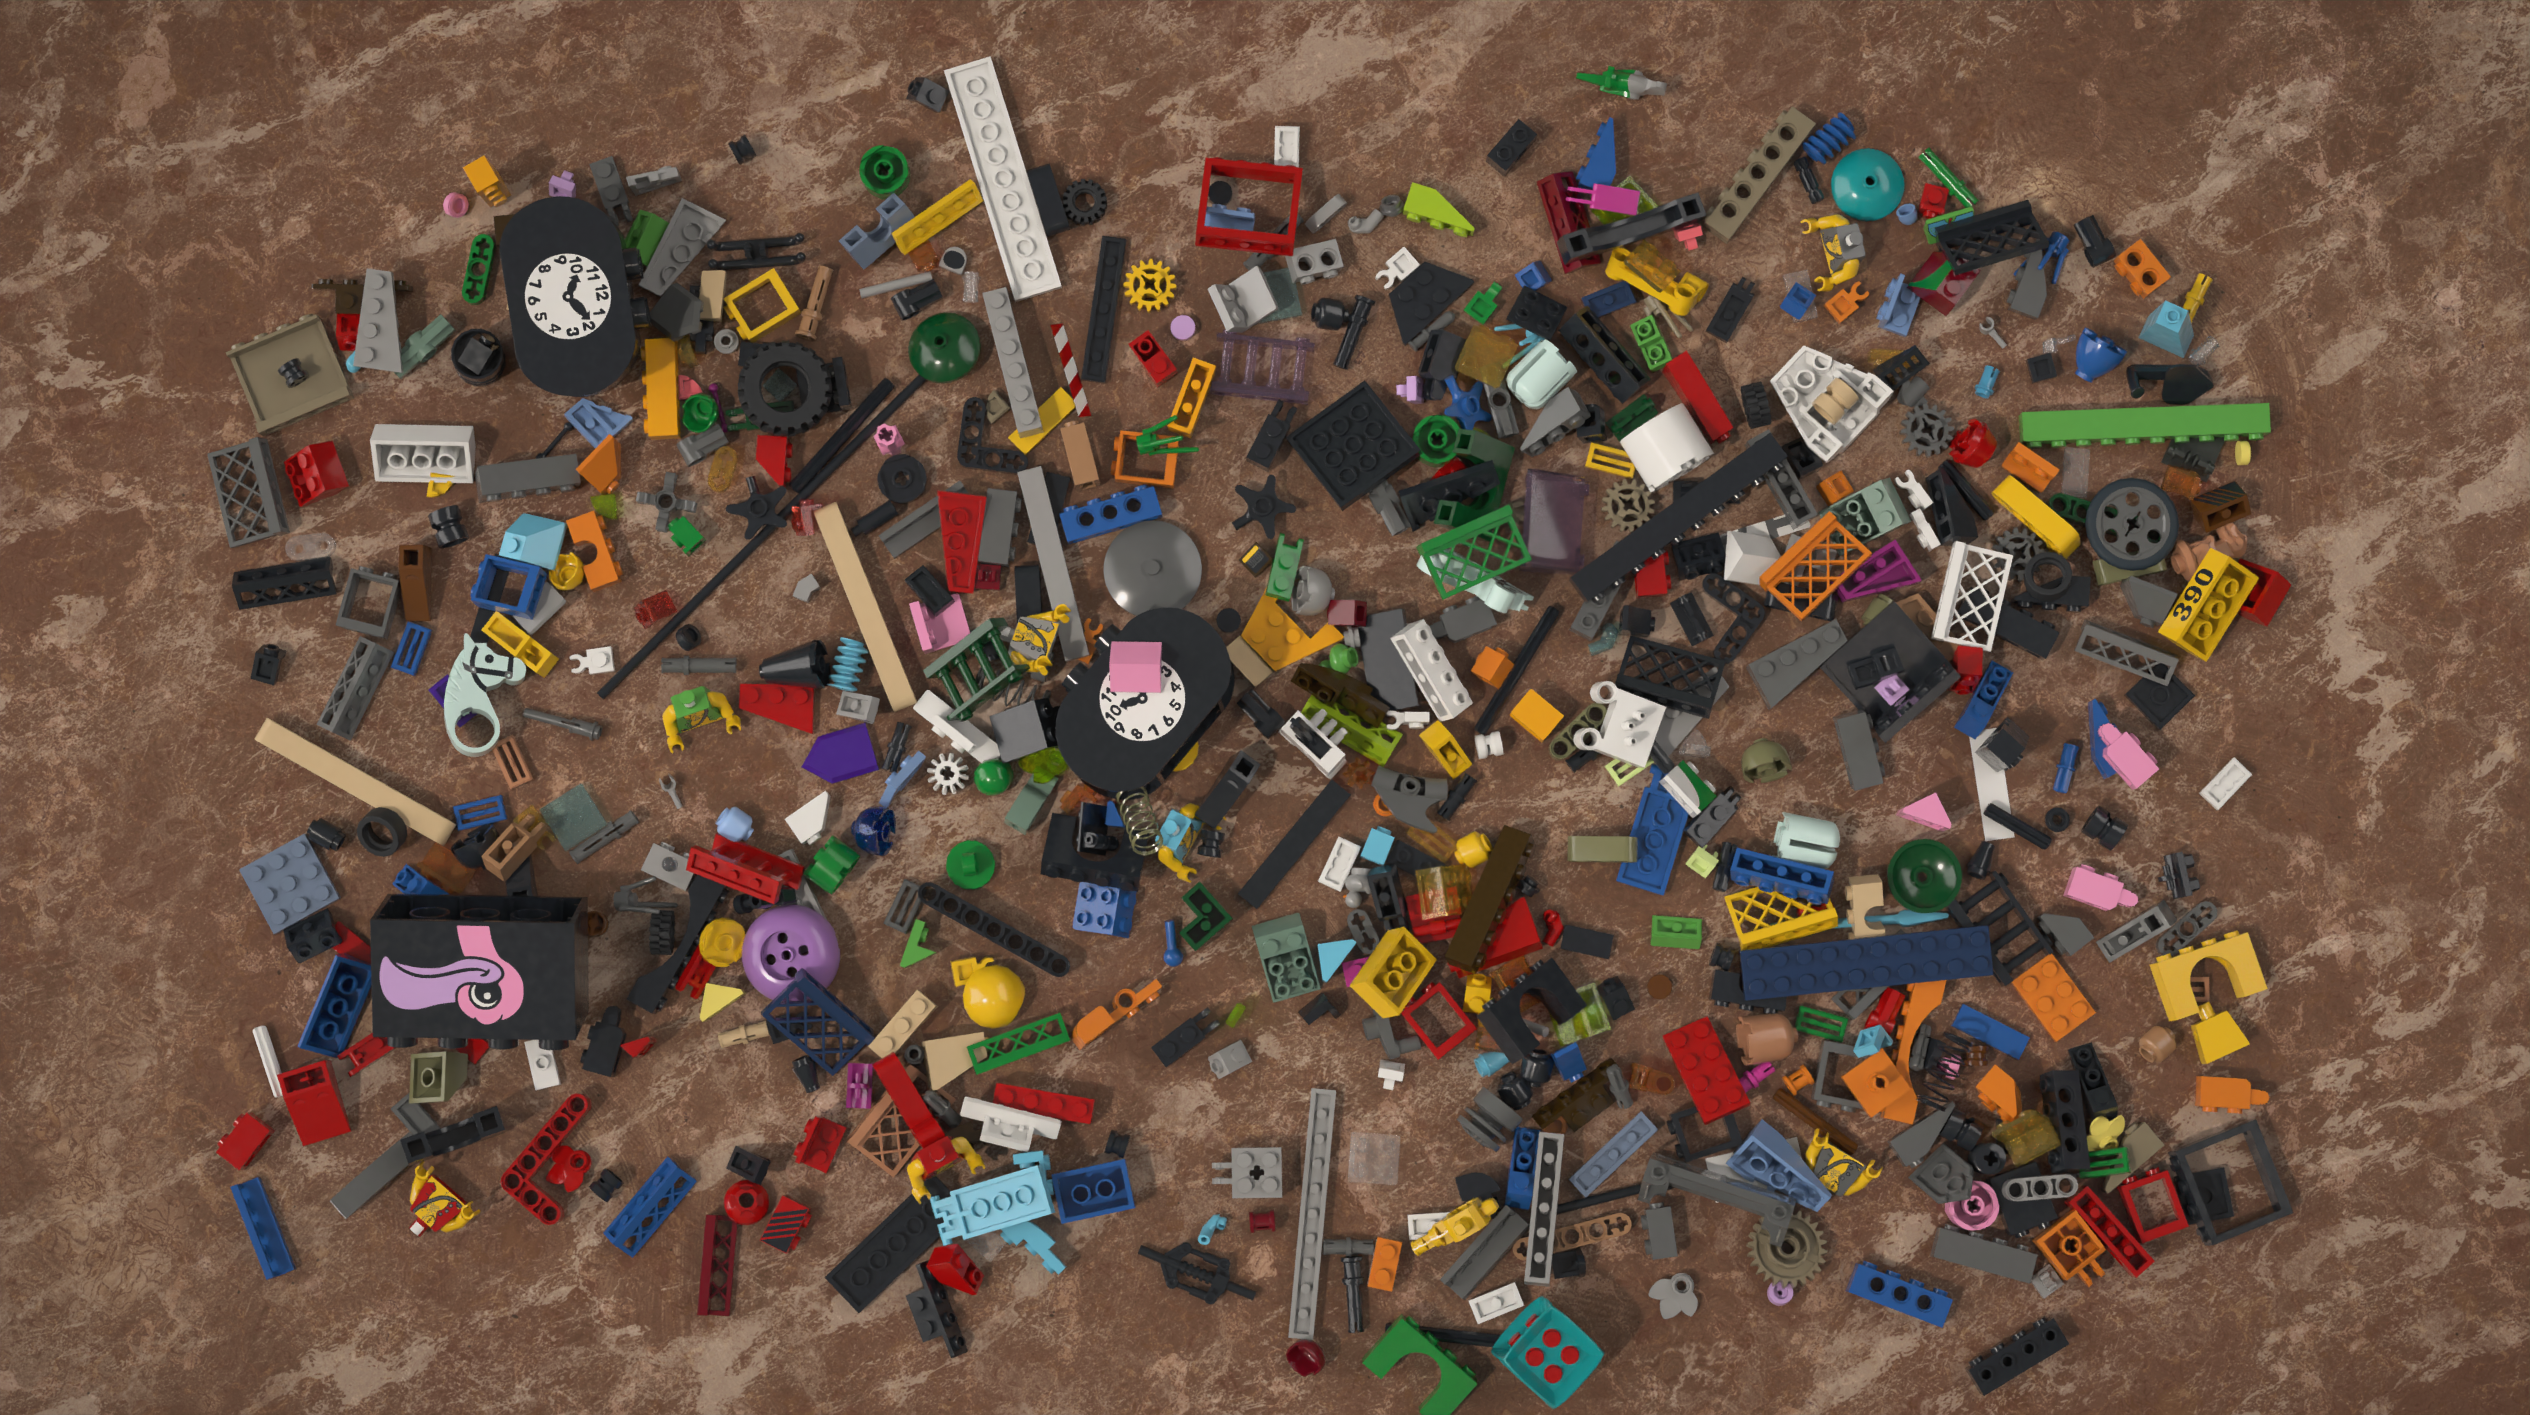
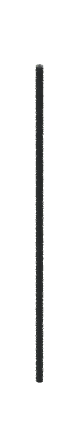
M918 375L777 515L786 520L926 379ZM767 524L597 694L604 700L778 527Z

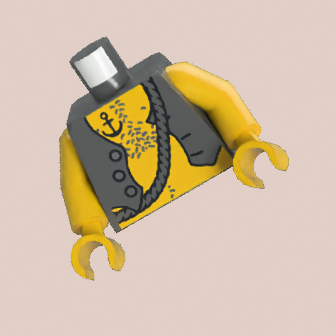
M1842 215L1821 217L1818 221L1815 218L1802 220L1801 223L1807 222L1809 224V230L1803 231L1802 233L1804 234L1814 233L1818 228L1821 229L1820 234L1830 274L1832 275V277L1819 276L1815 279L1816 283L1823 282V287L1817 291H1831L1834 283L1838 285L1855 277L1859 265L1866 254L1863 246V235L1860 233L1858 224H1850L1849 220Z
M1819 1129L1814 1131L1813 1140L1805 1153V1162L1829 1192L1838 1197L1842 1195L1849 1196L1863 1189L1873 1178L1879 1177L1883 1167L1879 1170H1874L1872 1166L1875 1160H1871L1866 1168V1165L1829 1144L1828 1132L1825 1137L1821 1138L1818 1136Z

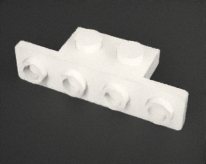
M926 690L914 705L913 709L934 725L931 730L941 738L947 735L953 740L950 745L960 753L966 750L981 763L984 760L1000 757L997 743L968 720L964 722L959 720L948 721L947 716L954 709L930 690Z
M970 1097L964 1098L960 1115L963 1117L984 1122L980 1141L1024 1152L1029 1151L1033 1134L1057 1139L1061 1126V1120Z

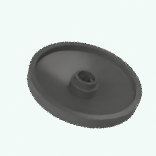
M1143 521L1124 529L1112 541L1104 560V579L1111 597L1122 609L1134 616L1157 608H1185L1194 598L1201 582L1202 564L1196 545L1180 528L1163 521Z

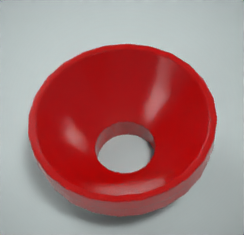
M749 1180L734 1183L727 1190L724 1197L726 1214L732 1221L740 1225H753L759 1222L767 1214L769 1208L767 1191L762 1185ZM745 1193L751 1194L754 1198L753 1205L748 1208H744L739 1204L740 1196Z

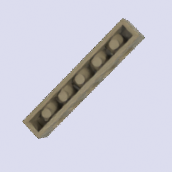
M1793 106L1788 112L1783 110L1775 121L1779 125L1774 131L1771 129L1767 131L1761 140L1764 145L1760 150L1755 148L1747 158V161L1750 162L1745 170L1740 168L1732 178L1735 181L1730 189L1725 187L1718 197L1721 202L1716 208L1711 206L1704 217L1706 222L1703 227L1726 244L1816 124ZM1787 130L1791 132L1793 138L1791 140H1784L1780 132ZM1769 149L1775 150L1778 158L1775 160L1769 159L1766 156V151ZM1760 169L1764 177L1761 179L1754 178L1751 170ZM1737 189H1747L1749 197H1739ZM1725 207L1732 208L1735 216L1731 218L1724 216L1722 209Z

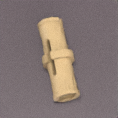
M766 1021L748 1026L740 1025L737 1029L718 1033L721 1048L740 1043L745 1045L751 1040L770 1036Z

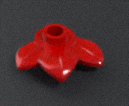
M559 1146L550 1157L556 1164L547 1174L546 1181L556 1185L564 1184L568 1193L575 1191L582 1185L584 1174L591 1168V1156L583 1150L574 1151L569 1146ZM583 1159V1165L577 1167V1161Z

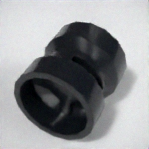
M1201 830L1200 838L1203 844L1198 846L1197 854L1221 858L1222 850L1219 846L1224 841L1225 833Z
M604 1168L600 1173V1178L597 1181H593L589 1188L608 1203L613 1197L614 1190L620 1189L624 1182L611 1170Z

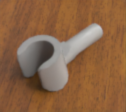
M1986 317V321L1991 327L1984 328L1980 323V332L1986 335L1989 334L2003 349L2007 344L1995 331L1993 319Z
M668 774L671 782L667 785H664L661 778H659L662 789L669 793L677 809L683 807L676 794V782L673 776Z

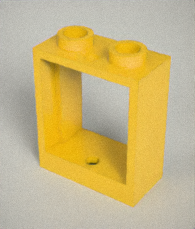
M774 268L724 298L727 305L723 308L731 320L736 318L740 326L736 327L742 339L748 338L751 343L756 342L801 314V311ZM771 281L787 310L751 331L734 303Z

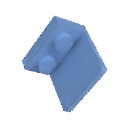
M1900 273L1897 279L1892 278L1891 283L1889 282L1884 295L1888 297V300L1884 301L1883 305L1880 306L1876 319L1880 320L1879 328L1906 337L1920 297L1907 288L1908 284L1902 283L1905 275Z

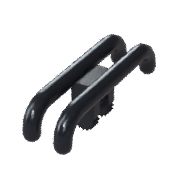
M797 233L795 236L726 242L709 240L707 247L710 250H744L746 259L730 261L711 259L708 262V266L713 270H738L801 264L806 259V255L803 252L792 256L769 257L768 248L799 245L803 243L805 237L802 233Z

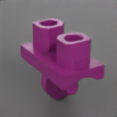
M848 1063L846 1108L872 1109V1064Z

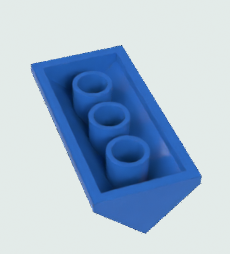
M346 953L335 955L297 1047L338 1058L337 1056L344 1052L372 985L371 964Z

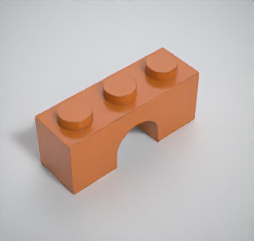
M591 511L566 520L575 545L581 546L591 543L597 548L596 559L592 563L582 566L590 589L593 592H597L621 583L620 576L623 575V570L619 561L615 562L612 556L615 548L611 538L606 539L604 530L607 529L603 516H598L595 511Z

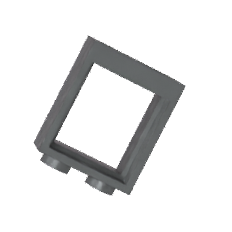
M359 566L358 570L351 568L336 626L388 640L401 594V583L397 580V575L383 572L382 576L373 574V569ZM360 578L392 586L382 627L349 619Z
M1825 1040L1821 1041L1814 1079L1815 1083L1813 1084L1811 1095L1812 1100H1817L1816 1105L1831 1108V1104L1841 1105V1110L1853 1113L1856 1112V1108L1863 1109L1857 1099L1852 1101L1821 1094L1829 1052L1858 1058L1853 1051L1855 1046ZM1866 1055L1860 1058L1865 1060L1870 1055Z

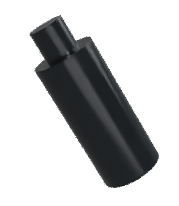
M888 500L856 520L858 524L852 527L851 531L855 537L863 532L867 535L899 514L891 501Z

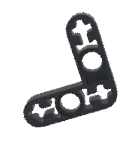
M978 397L969 398L963 407L957 459L960 465L967 469L1018 475L1017 472L1027 470L1028 459L1022 452L982 447L986 406L983 400ZM974 403H978V406L982 408L981 411L976 413V420H981L980 424L974 421L966 422V418L972 420V411L968 410V408L972 407ZM970 426H974L979 430V434L975 439H968L965 436V430ZM963 442L978 444L977 448L972 446L971 453L975 456V459H971L970 463H966V460L962 458V455H966L968 446H963ZM991 453H995L1000 457L999 464L994 467L986 463V457ZM1003 455H1008L1007 460L1014 461L1016 457H1020L1024 465H1019L1018 469H1014L1013 464L1006 463L1007 468H1002L1004 464Z
M1711 573L1702 581L1703 592L1737 616L1713 651L1714 658L1726 661L1725 664H1729L1735 659L1763 620L1765 610L1760 603L1728 580H1724L1721 575ZM1717 579L1718 587L1723 590L1726 585L1729 589L1723 593L1722 598H1719L1717 595L1721 592L1715 588L1710 591L1707 580L1713 581ZM1735 592L1739 595L1740 602L1738 605L1731 606L1727 603L1726 596L1728 593ZM1745 599L1749 602L1746 607L1751 610L1754 607L1758 609L1757 614L1759 618L1754 617L1751 620L1748 618L1749 612L1743 609L1742 613L1737 611L1743 605ZM1740 626L1745 629L1746 636L1744 639L1737 640L1733 637L1732 630L1734 627ZM1728 637L1732 643L1739 645V647L1736 649L1733 645L1729 650L1731 657L1721 659L1719 657L1721 652L1718 650L1719 648L1725 649L1729 642L1725 641V639Z

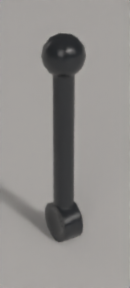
M566 422L560 434L543 453L537 454L536 459L546 458L563 436L573 430V425L570 422Z

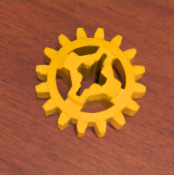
M1152 259L1149 260L1147 265L1140 260L1139 268L1132 265L1133 274L1126 273L1125 275L1130 281L1123 283L1125 288L1130 289L1125 292V296H1132L1130 300L1131 306L1138 303V310L1141 311L1143 307H1147L1148 313L1151 312L1152 307H1155L1159 312L1161 304L1168 307L1167 298L1174 299L1175 297L1170 291L1177 289L1176 284L1171 283L1175 280V275L1168 276L1170 267L1162 269V261L1154 265ZM1145 271H1156V273L1146 274ZM1135 279L1140 283V287L1136 292L1134 291ZM1144 280L1150 284L1155 282L1154 287L1156 292L1150 288L1145 290L1146 284ZM1164 280L1167 284L1165 293L1160 289V285ZM1154 298L1155 301H1144V299Z

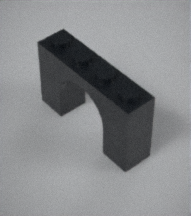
M1052 813L1041 861V875L1138 892L1146 855H1140L1133 851L1126 826L1118 853L1105 861H1091L1080 856L1072 845L1077 817ZM1133 830L1132 835L1136 836L1144 830ZM1149 833L1141 835L1140 837H1148ZM1149 838L1137 839L1135 844L1148 846ZM1135 846V848L1138 851H1147V848H1139Z
M1553 958L1545 962L1541 959L1529 967L1531 972L1528 975L1524 972L1513 980L1515 982L1513 987L1509 984L1498 992L1500 997L1497 1000L1493 997L1482 1005L1484 1010L1477 1015V1018L1511 1064L1521 1060L1540 1045L1521 1016L1520 1000L1523 995H1530L1540 1000L1559 1026L1572 1019L1588 1006Z
M495 1106L475 1113L472 1117L427 1133L421 1132L400 1141L409 1166L503 1134L505 1133V1128L498 1108Z

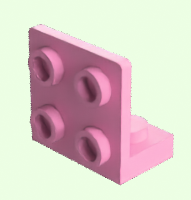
M958 593L951 595L955 602L937 617L934 616L924 603L920 604L917 601L909 604L921 647L925 654L954 646L970 634Z

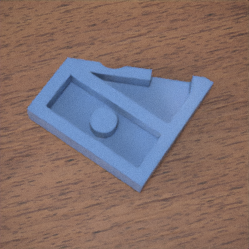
M584 398L564 414L567 420L594 448L609 434L615 437L633 422V418L627 414L626 416L612 411L611 408L598 406Z
M920 751L913 757L908 755L900 765L902 769L898 773L894 771L885 781L887 787L879 803L886 809L898 791H902L922 766L926 756Z

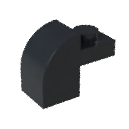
M1471 1172L1454 1177L1462 1202L1480 1196L1483 1202L1492 1198L1491 1193L1500 1191L1497 1182L1484 1173ZM1496 1196V1197H1493V1198L1497 1201V1203H1498V1205H1499L1497 1196ZM1500 1205L1497 1211L1490 1215L1491 1219H1494L1497 1216V1212L1501 1211Z

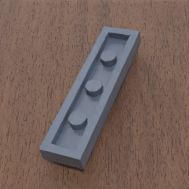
M1640 1111L1568 1180L1586 1198L1658 1129Z

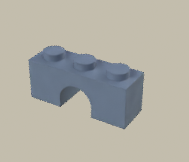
M895 193L890 195L876 208L880 214V223L876 229L864 232L856 225L839 240L841 245L863 270L895 243L891 233L915 217Z

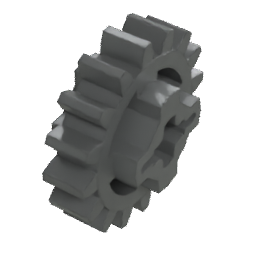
M1925 403L1922 410L1915 406L1913 408L1914 414L1909 411L1905 414L1909 420H1902L1900 423L1905 429L1900 430L1899 434L1906 436L1902 444L1909 443L1908 451L1916 449V456L1918 457L1922 452H1925L1926 458H1929L1931 451L1937 456L1940 454L1939 447L1944 450L1947 449L1948 445L1945 441H1952L1953 439L1951 435H1948L1949 432L1954 430V427L1948 426L1952 419L1951 417L1946 419L1943 417L1946 412L1945 410H1942L1940 413L1937 412V405L1929 409L1927 403ZM1927 415L1933 416L1937 420L1928 419ZM1915 419L1917 427L1916 430L1911 433V425ZM1924 426L1925 428L1932 429V431L1929 434H1923L1921 430L1924 428ZM1940 429H1942V437L1941 440L1938 442L1937 433ZM1916 441H1922L1926 443L1927 446H1922L1918 444Z
M2016 527L2013 528L2012 534L2007 530L2004 531V539L1998 536L1995 540L1999 545H1993L1991 549L2013 555V560L2015 552L2024 547L2020 554L2021 558L2011 563L2008 576L2009 581L2017 576L2018 582H2021L2025 575V570L2018 571L2012 568L2020 565L2026 568V565L2032 558L2029 551L2030 547L2033 550L2034 556L2045 552V550L2039 549L2038 546L2043 542L2042 540L2035 542V533L2028 536L2026 528L2019 533ZM2022 539L2023 541L2021 543L2015 544L2012 541L2010 542L2009 540ZM1997 557L1992 559L1997 560L1993 568L2000 567L2001 571H2003L2005 567L2003 559ZM2037 567L2034 572L2038 573L2040 568Z

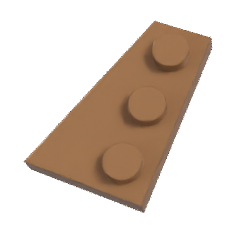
M1919 593L1896 602L1948 661L1953 660V654L1958 644L1931 639L1936 613ZM1950 631L1949 637L1955 638V635Z

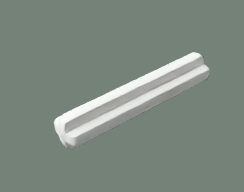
M256 1027L253 1029V1034L274 1097H282V1091L277 1075L282 1072L267 1027Z

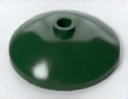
M938 313L926 318L916 327L909 341L908 354L913 368L921 377L934 383H951L963 378L973 369L980 355L981 342L976 328L968 319L955 313ZM938 340H944L941 345H937Z
M1918 839L1906 843L1894 853L1887 869V882L1891 894L1901 906L1916 913H1933L1947 907L1955 899L1961 887L1962 871L1957 857L1947 846L1931 839ZM1920 872L1926 875V880L1924 882H1921L1918 879V874Z

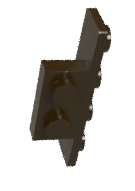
M318 279V284H311V289L335 290L336 314L361 313L364 284H358V280H343V284H333L331 279ZM394 280L395 291L413 292V286L407 285V281Z
M1612 1058L1601 1062L1588 1075L1581 1077L1577 1083L1559 1093L1550 1103L1540 1107L1532 1115L1534 1121L1541 1129H1544L1563 1116L1573 1132H1576L1614 1103L1603 1085L1609 1081L1606 1072L1607 1068L1616 1064V1062Z

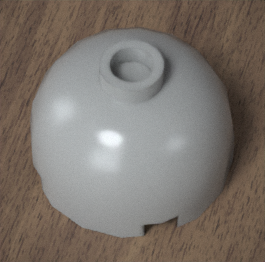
M1309 566L1299 568L1295 579H1299L1298 587L1293 586L1291 594L1292 609L1297 611L1296 614L1314 616L1320 614L1327 608L1330 600H1334L1335 589L1332 588L1328 575L1322 570Z

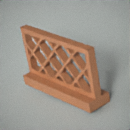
M907 1063L904 1069L912 1083L919 1076L926 1082L928 1091L927 1076L913 1064ZM942 1088L935 1091L937 1094H941L948 1099L951 1105L956 1100ZM885 1090L846 1140L894 1178L919 1147V1144L914 1137L915 1142L911 1147H900L899 1134L912 1132L910 1129L899 1131L897 1117H900L901 1114L897 1113L896 1105L887 1090ZM926 1092L919 1094L920 1096H924ZM929 1107V1111L932 1115L933 1110ZM893 1108L894 1114H888ZM894 1117L896 1131L881 1133L880 1123L882 1120ZM934 1117L935 1120L937 1121V1123H938V1121L941 1119V1118ZM878 1127V1133L872 1134L874 1130ZM896 1135L898 1149L883 1150L882 1136ZM879 1137L880 1151L869 1152L862 1145L868 1138ZM907 1151L906 1154L902 1157L901 1152ZM898 1152L899 1162L892 1170L884 1163V1154ZM881 1154V1160L874 1155Z

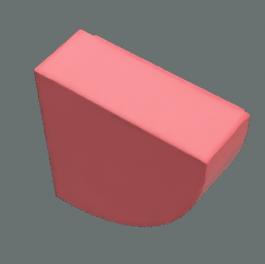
M678 375L679 400H687L693 394L703 393L701 387L693 379L685 375Z

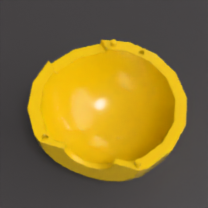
M996 964L983 967L972 973L965 983L963 991L964 1008L969 1017L980 1026L991 1029L1005 1027L1018 1014L1024 1000L1025 987L1018 975L1008 967Z

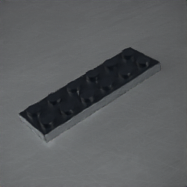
M937 1176L924 1182V1186L930 1192L931 1197L939 1195L940 1200L951 1197L950 1190ZM911 1194L824 1277L858 1314L940 1236L937 1225L944 1223L943 1217L935 1219L930 1199L926 1195L921 1197V1204H919L913 1194Z

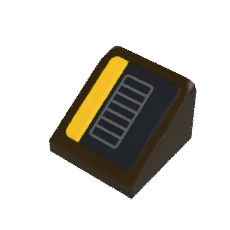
M1255 542L1239 561L1256 578L1273 562V558Z

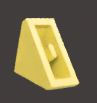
M706 983L700 1019L702 1022L708 1021L744 996L746 992L743 989Z

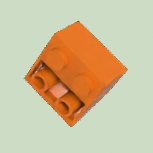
M1995 1064L1977 1084L1978 1098L1989 1111L1993 1112L1996 1110L2001 1116L2000 1119L2010 1128L2016 1126L2020 1130L2023 1127L2021 1092L2015 1080Z

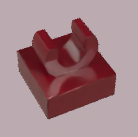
M977 564L975 589L1000 591L1002 566Z

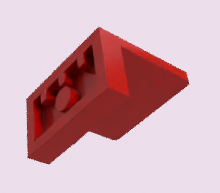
M815 1116L814 1119H809L804 1129V1133H807L804 1142L799 1141L793 1154L797 1157L795 1162L798 1164L804 1163L827 1173L847 1127L822 1116Z

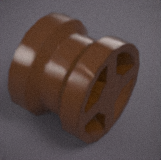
M1964 1045L1970 1049V1052L1966 1053V1058L1963 1060L1965 1065L1988 1066L1986 1053L1989 1051V1046L1972 1045L1973 1047Z

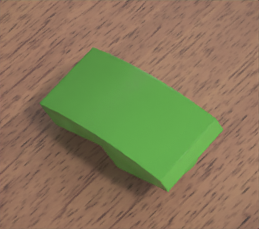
M1653 315L1630 325L1652 373L1665 367L1666 363L1673 359Z

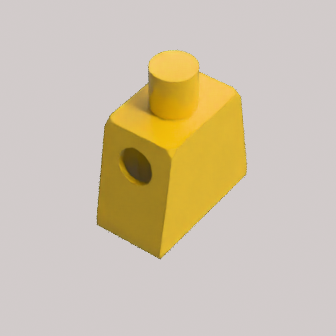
M2209 1001L2198 1006L2200 1011L2198 1014L2201 1021L2192 1024L2191 1029L2202 1064H2208L2250 1044L2228 1011H2221L2215 1014Z

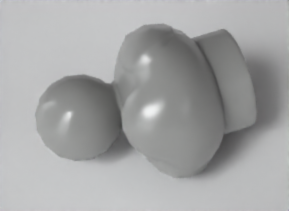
M1351 868V875L1345 881V887L1349 890V893L1343 896L1347 906L1351 908L1360 906L1362 896L1359 892L1371 894L1367 879L1371 869Z

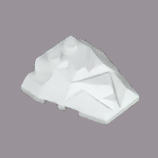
M1803 346L1770 380L1808 448L1826 463L1849 447L1878 416L1880 409L1894 393L1876 375L1856 370L1850 364L1846 363L1844 365L1832 360V357L1806 346ZM1835 378H1839L1853 389L1859 400L1849 410L1844 409V416L1834 425L1815 410L1812 402L1821 393H1827L1826 387Z

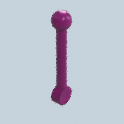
M712 383L709 385V391L713 394L718 404L721 427L725 433L728 432L727 423L717 394L718 386Z

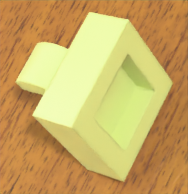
M1705 845L1703 848L1698 846L1686 862L1688 867L1704 878L1709 875L1719 861L1716 859L1718 857L1716 851L1713 855L1705 851L1708 845Z

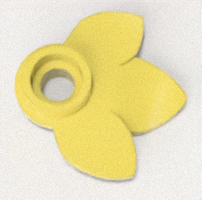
M2119 1115L2111 1121L2104 1116L2096 1117L2090 1124L2091 1135L2087 1136L2088 1151L2118 1148L2117 1137L2124 1130V1117Z

